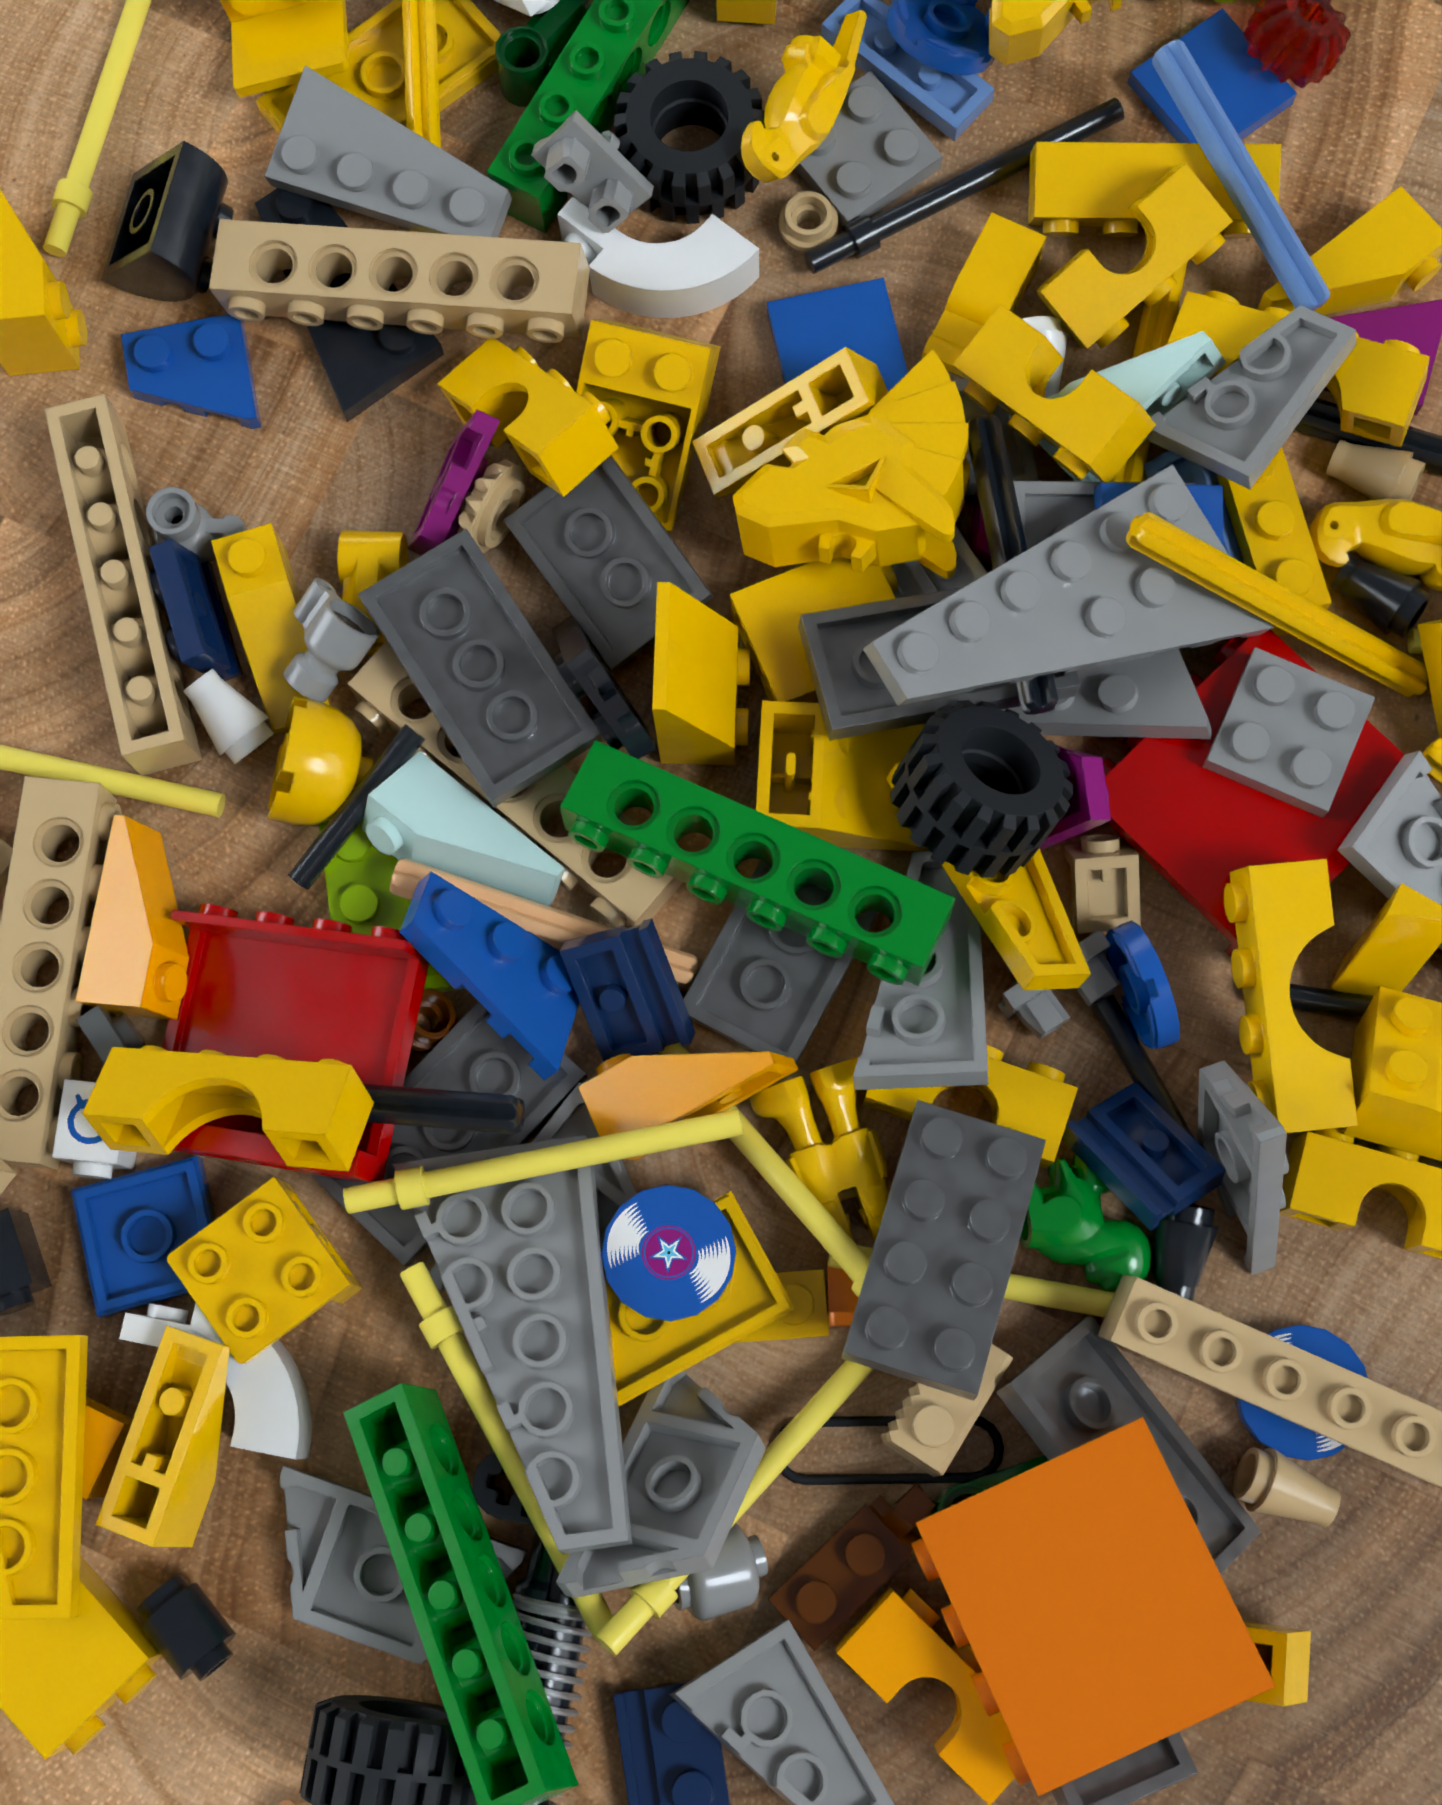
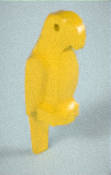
M863 10L845 15L833 47L821 35H799L792 39L791 44L786 46L781 59L785 73L775 83L769 94L764 113L765 129L761 121H753L747 125L742 135V159L746 169L753 177L767 183L788 176L829 135L856 69L855 63L867 19L866 13Z
M1379 499L1361 502H1334L1325 505L1315 514L1309 527V532L1317 557L1323 563L1334 567H1343L1349 561L1347 553L1355 550L1362 558L1372 564L1402 575H1420L1423 583L1430 589L1442 592V510L1408 499Z

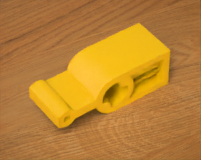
M991 212L953 286L945 310L923 349L921 359L933 349L947 371L963 377L953 366V363L1000 304L1012 313H1015L1041 262L1047 236Z

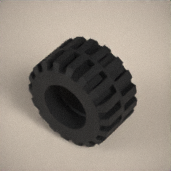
M679 51L669 53V62L661 64L655 58L646 63V75L642 76L635 72L627 81L628 93L620 92L616 103L617 115H614L615 136L620 140V146L617 151L654 186L652 197L641 204V206L650 213L657 207L661 208L662 219L672 222L675 221L677 215L686 216L687 224L700 223L699 215L710 214V216L713 214L717 218L724 217L725 206L729 205L734 210L738 209L745 203V191L753 193L759 184V179L753 177L746 169L741 154L742 135L747 125L753 121H761L765 129V110H762V97L758 88L750 89V77L742 69L732 73L731 61L719 56L716 62L708 61L707 52L694 51V58H682V52ZM687 125L703 126L713 130L720 136L714 144L697 151L673 149L661 141L670 131Z
M970 700L957 701L954 707L947 704L939 708L935 715L929 718L900 762L891 780V783L894 785L890 792L891 803L900 808L896 817L901 827L911 830L912 834L909 838L919 848L924 846L933 854L930 857L940 864L946 861L954 865L955 871L969 875L974 870L981 878H994L998 872L1007 876L1015 873L1020 866L1024 867L1031 860L1070 807L1068 801L1073 795V784L1067 780L1071 774L1067 762L1058 758L1057 754L1060 750L1054 742L1046 740L1040 734L1042 730L1033 722L1028 724L1020 719L1019 713L1008 708L1005 711L997 709L994 703L981 701L978 706Z
M371 1695L335 1696L320 1701L315 1705L299 1792L300 1796L310 1804L476 1805V1799L443 1706L414 1700Z

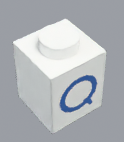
M64 1079L52 1158L73 1164L71 1175L86 1178L111 1180L113 1168L134 1170L137 1152L110 1150L82 1115L96 1082Z

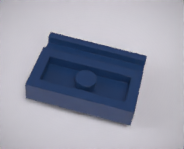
M171 538L149 547L155 571H152L150 574V580L157 598L167 610L171 627L167 629L166 636L170 649L176 659L203 674L213 668L224 681L243 675L211 563L208 561L201 563L197 554Z
M652 918L643 920L640 925L626 928L624 925L565 941L560 949V954L603 1062L621 1054H631L632 1056L648 1055L664 1051L665 1047L681 1043L684 1046L691 1044L696 1032Z
M1136 1081L1089 1109L1086 1117L1078 1122L1074 1120L1068 1122L1061 1139L1150 1231L1156 1228L1160 1220L1167 1215H1176L1219 1187L1226 1172Z
M690 1680L647 1686L642 1689L616 1691L613 1694L629 1805H731L722 1743L669 1695Z

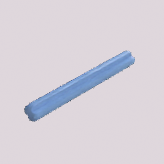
M1179 39L1162 46L1155 52L1152 65L1295 309L1300 305L1313 311L1318 309L1329 299L1330 290L1185 43Z

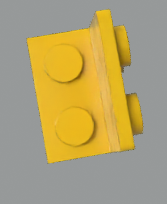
M220 0L231 22L233 87L238 97L270 92L278 88L298 84L305 66L325 78L345 72L350 68L346 0Z
M276 1177L267 1181L167 1256V1262L223 1343L230 1347L229 1351L234 1359L240 1364H246L330 1301L343 1304L363 1289V1286L292 1186Z

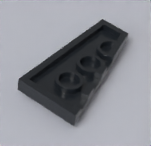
M276 188L255 203L262 222L348 227L330 204L280 188ZM292 269L283 270L286 278L290 275ZM345 273L337 276L330 284V287L335 288L344 285L352 274ZM392 284L388 291L397 292L399 290ZM324 320L323 324L319 326H307L347 422L444 355L442 345L434 334L418 333L410 330L407 326L383 324V327L379 330H363L353 327L345 321Z

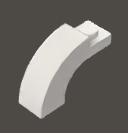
M574 197L557 214L562 242L581 243L590 268L589 275L592 294L605 303L632 314L654 318H680L697 315L726 304L743 293L759 278V248L713 214L693 233L679 240L666 243L638 241L624 235L616 228L609 233H602L588 219V207Z
M149 1303L147 1315L125 1312L119 1337L121 1340L159 1347L167 1325L225 1345L196 1303L191 1324H186L188 1310ZM278 1340L246 1364L238 1363L229 1351L226 1384L231 1392L235 1409V1425L230 1447L294 1460L309 1458L312 1436L310 1402L301 1373L287 1349Z

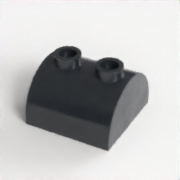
M182 141L133 173L103 270L102 281L137 296L169 302L184 301L193 297L196 291L205 293L209 289L213 259L206 256L212 238L217 239L219 219L232 220L234 213L232 207L223 203L228 185L227 175L212 157L188 142Z

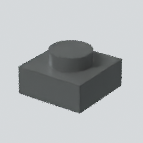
M97 1005L76 1019L104 1064L112 1047L140 1049L146 1045L138 1029L124 1013L116 1017Z

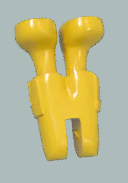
M858 1057L809 1073L815 1093L823 1104L834 1135V1139L830 1144L822 1142L812 1114L803 1076L770 1086L749 1097L752 1110L756 1115L775 1118L786 1130L796 1151L789 1154L788 1159L784 1160L789 1168L852 1240L848 1213L844 1214L841 1201L856 1197L860 1206L858 1212L865 1225H867L870 1236L875 1243L889 1196L885 1177L888 1176L887 1163L876 1129L860 1128L856 1110L857 1090L854 1089L853 1074Z

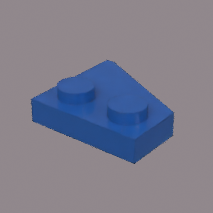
M226 314L121 334L129 390L135 399L160 406L167 404L177 405L184 412L208 417V414L212 413L239 420L242 427L250 429L262 428L243 320Z

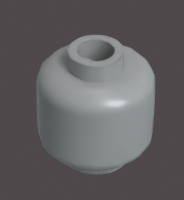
M735 1523L728 1533L713 1569L690 1574L675 1590L678 1595L677 1600L674 1602L676 1608L679 1611L687 1609L695 1618L706 1621L753 1604L759 1594V1577L768 1573L766 1555L759 1538L756 1535L747 1537L740 1526Z

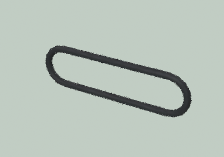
M896 1416L831 1417L822 1427L888 1426L889 1422L896 1420ZM978 1416L974 1425L986 1430L994 1444L992 1460L988 1466L980 1471L944 1473L942 1476L935 1477L928 1473L804 1475L794 1472L787 1465L781 1474L791 1482L802 1485L964 1483L996 1472L1003 1460L1004 1444L1002 1436L995 1425L984 1417ZM787 1424L781 1427L778 1434L787 1426Z

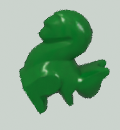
M1076 1154L1073 1156L1071 1169L1064 1158L1056 1159L1048 1167L1050 1186L1039 1188L1036 1182L1034 1183L1019 1240L1024 1248L1036 1249L1056 1263L1062 1265H1084L1087 1281L1100 1284L1103 1291H1116L1122 1274L1144 1280L1147 1277L1151 1263V1250L1147 1236L1138 1226L1126 1220L1104 1219L1101 1208V1195L1112 1191Z

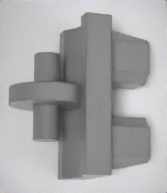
M576 110L554 133L541 139L534 145L531 156L545 168L544 178L559 192L565 191L574 195L583 205L588 207V219L602 233H609L626 220L632 211L652 197L654 186L617 151L620 146V140L611 131H604L600 134Z
M1100 930L1079 942L1091 974L1079 988L1075 989L1088 1007L1105 998L1119 986L1118 979L1109 961L1104 956L1110 944ZM1018 983L1002 994L1003 1000L997 1004L1007 1020L1017 1015L1022 1024L1039 1040L1060 1028L1070 1019V1016L1052 991L1055 989L1023 991Z

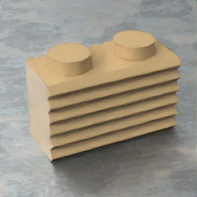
M991 1344L979 1393L974 1401L916 1382L917 1385L908 1389L910 1396L901 1400L903 1408L895 1411L896 1420L888 1423L889 1431L881 1434L882 1443L931 1476L944 1475L1013 1358L994 1344Z

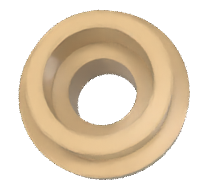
M804 191L794 195L784 204L779 214V232L781 237L790 247L798 251L805 252L835 237L838 230V215L835 207L826 197L817 192ZM804 220H812L818 224V227L807 230L798 227V224Z

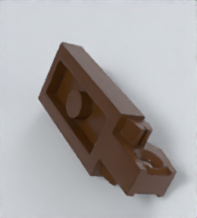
M914 1484L892 1506L879 1495L869 1506L864 1504L768 1597V1600L786 1620L789 1619L793 1628L815 1651L913 1556L911 1552L914 1550L911 1543L920 1538L912 1529L916 1526V1522L922 1520L936 1504L918 1484Z

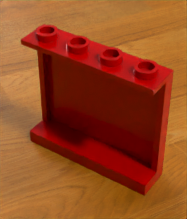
M1271 629L1261 635L1252 636L1248 639L1241 638V636L1231 638L1213 658L1220 665L1205 680L1197 673L1191 677L1211 726V739L1130 737L1126 743L1132 750L1117 765L1109 758L1103 762L1111 821L1107 823L1231 942L1224 950L1230 957L1233 950L1238 949L1235 923L1229 922L1224 908V888L1227 883H1231L1229 872L1254 865L1327 859L1329 882L1331 883L1350 864L1337 849L1405 755L1366 719L1330 809L1323 818L1203 768L1204 761L1247 660L1255 647L1316 672Z
M200 904L198 913L179 910L172 911V920L190 928L186 944L189 962L186 972L187 988L181 999L177 1020H168L162 1048L168 1051L189 1053L215 1050L228 1056L255 1058L263 1054H271L286 1060L307 1062L334 1059L347 1065H352L363 1084L403 1087L429 962L399 932L400 930L373 926L370 935L351 933L352 927L350 925L320 918L314 919L312 928L294 926L295 920L291 917L267 911H257L255 920L237 918V911L213 904ZM230 1115L205 1123L189 1133L172 1151L370 1183L383 1180L395 1124L366 1123L349 1172L287 1166L262 1130V1119L249 1115Z

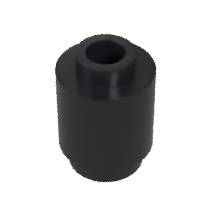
M182 1574L168 1580L138 1606L137 1612L145 1621L141 1629L180 1680L194 1673L198 1680L202 1681L220 1668L233 1655L227 1644L235 1637L236 1633L197 1583L189 1585Z

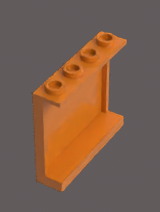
M1143 1417L916 1522L922 1538L911 1544L928 1582L937 1578L941 1579L952 1603L941 1609L947 1627L958 1649L970 1644L982 1670L971 1676L977 1694L989 1717L1001 1712L1012 1737V1740L1002 1744L1010 1768L1020 1786L1032 1781L1038 1797L1276 1687Z

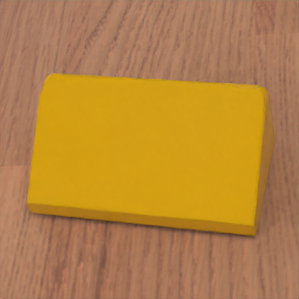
M1401 883L1343 958L1330 988L1339 992L1374 996L1380 986L1402 992L1442 943V905Z

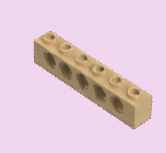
M219 219L209 289L227 313L234 318L248 322H259L264 320L265 316L287 317L295 323L306 326H319L323 324L324 320L345 321L351 326L363 330H379L383 327V324L407 326L412 331L429 335L439 334L443 329L467 330L468 333L476 337L486 339L500 338L503 333L527 334L529 338L539 342L557 343L562 341L563 337H582L590 268L581 243ZM292 269L290 275L284 281L271 283L277 273ZM345 273L352 274L344 285L335 288L330 287V284L337 276ZM404 277L412 278L404 289L397 292L388 291L396 280ZM464 281L472 282V285L465 293L458 296L448 295L449 290L455 284ZM519 286L533 287L531 292L523 299H507L510 292Z
M105 394L46 408L44 411L121 756L142 776L200 761L202 758L189 701L183 692L186 688L180 662L172 653L167 641L166 631L171 627L166 607L157 598L150 580L151 572L155 571L149 547L153 545L125 424Z
M387 641L347 683L358 702L353 710L365 723L380 734L387 728L398 734L405 724L421 734L426 740L415 754L421 751L565 869L560 885L569 891L576 884L579 885L595 899L590 908L612 928L620 927L624 924L628 927L640 925L643 920L653 919L684 883L665 873L662 878L647 876L634 869L627 862L628 857L624 855L622 856L626 859V865L621 873L611 878L600 877L592 871L594 861L604 853L617 852L606 847L603 852H595L579 845L569 835L561 838L548 835L545 832V826L551 817L561 813L560 805L576 777V774L565 765L528 786L522 795L509 798L493 808L463 759L451 755L454 745L432 711L421 719H410L405 716L409 704L423 697ZM622 813L619 820L624 824L637 825L625 814Z
M29 776L24 778L0 921V1158L7 1165L58 1170L60 1160L52 1158L64 1079L81 1081L83 1059L82 1055L77 1052L81 1027L76 1019L93 1007L76 1002V996L113 816L122 815L120 805L116 804L117 799L100 783ZM79 837V848L76 854L67 861L57 862V850L61 843L68 838ZM60 898H68L69 910L66 916L55 924H48L46 916L50 905ZM58 959L59 972L55 980L47 986L38 987L36 977L39 968L49 960ZM47 1021L49 1035L46 1042L40 1048L29 1051L26 1044L29 1030L35 1024ZM35 1084L39 1094L36 1106L29 1113L19 1115L16 1109L18 1094L26 1086Z
M1122 1274L1097 1335L1098 1337L1442 1488L1441 1410L1143 1279Z

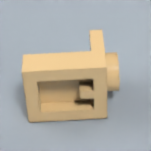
M1113 833L1087 834L1081 837V844L1065 845V860L1071 867L1073 929L1076 933H1095L1098 930L1108 932V930L1131 920L1141 927L1139 854L1128 842L1120 841V836Z

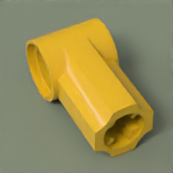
M342 530L340 532L337 565L339 581L343 586L342 600L358 608L373 622L374 620L363 605L358 594L408 564V545L405 532ZM380 630L379 637L366 655H374L386 642Z

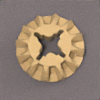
M507 459L491 464L487 467L483 478L475 480V486L471 495L465 498L467 502L465 509L458 517L460 525L458 533L467 528L483 554L503 541L510 531L503 520L523 505L525 484L524 472L521 466Z

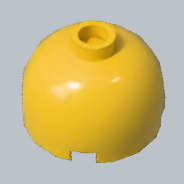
M294 696L285 722V726L290 727L289 733L285 734L276 760L268 803L270 811L267 820L290 825L316 826L328 823L370 770L373 759L362 756L361 734L353 720L342 711L320 701Z

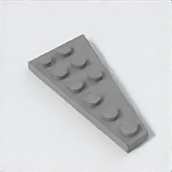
M1172 464L875 639L863 650L896 704L900 706L971 692L975 688L1005 682L1012 684L1028 681L1037 676L1061 671L1068 673L1150 657L1159 652L1189 646L1191 649L1211 645L1220 640L1240 636L1241 638L1257 636L1274 627L1264 619L1136 551L1127 544L1126 535L1130 530L1132 519L1136 515L1142 516L1146 512H1151L1228 555Z
M586 1134L392 1165L395 1171L421 1165L425 1171L585 1140L589 1139ZM594 1165L430 1198V1205L413 1208L415 1219L424 1239L430 1247L442 1275V1282L481 1372L485 1375L497 1403L496 1407L506 1430L509 1431L526 1470L527 1479L558 1550L563 1554L633 1544L605 1271L601 1256L602 1242Z

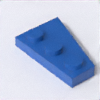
M431 871L418 882L399 932L454 989L466 988L487 1009L491 1015L486 1022L502 1038L511 1034L533 1057L528 1065L543 1080H546L559 1070L579 1005V999L560 951Z

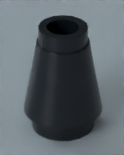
M1353 555L1341 567L1331 586L1340 592L1346 600L1385 635L1392 631L1402 638L1415 626L1432 597L1431 594L1420 588L1422 581L1364 560L1361 561Z
M1191 1204L1176 1215L1172 1216L1169 1214L1160 1220L1158 1226L1154 1228V1275L1156 1286L1188 1300H1194L1195 1289L1198 1287L1219 1229L1218 1226L1213 1225L1215 1209Z

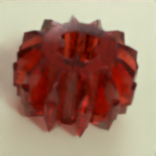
M1260 0L1248 19V25L1243 33L1247 42L1250 43L1247 53L1251 57L1260 59L1263 63L1261 71L1270 70L1275 73L1281 84L1288 79L1300 88H1304L1310 82L1320 83L1325 76L1331 74L1339 63L1340 56L1346 50V44L1351 37V33L1344 25L1347 17L1343 12L1334 10L1331 6L1332 0Z

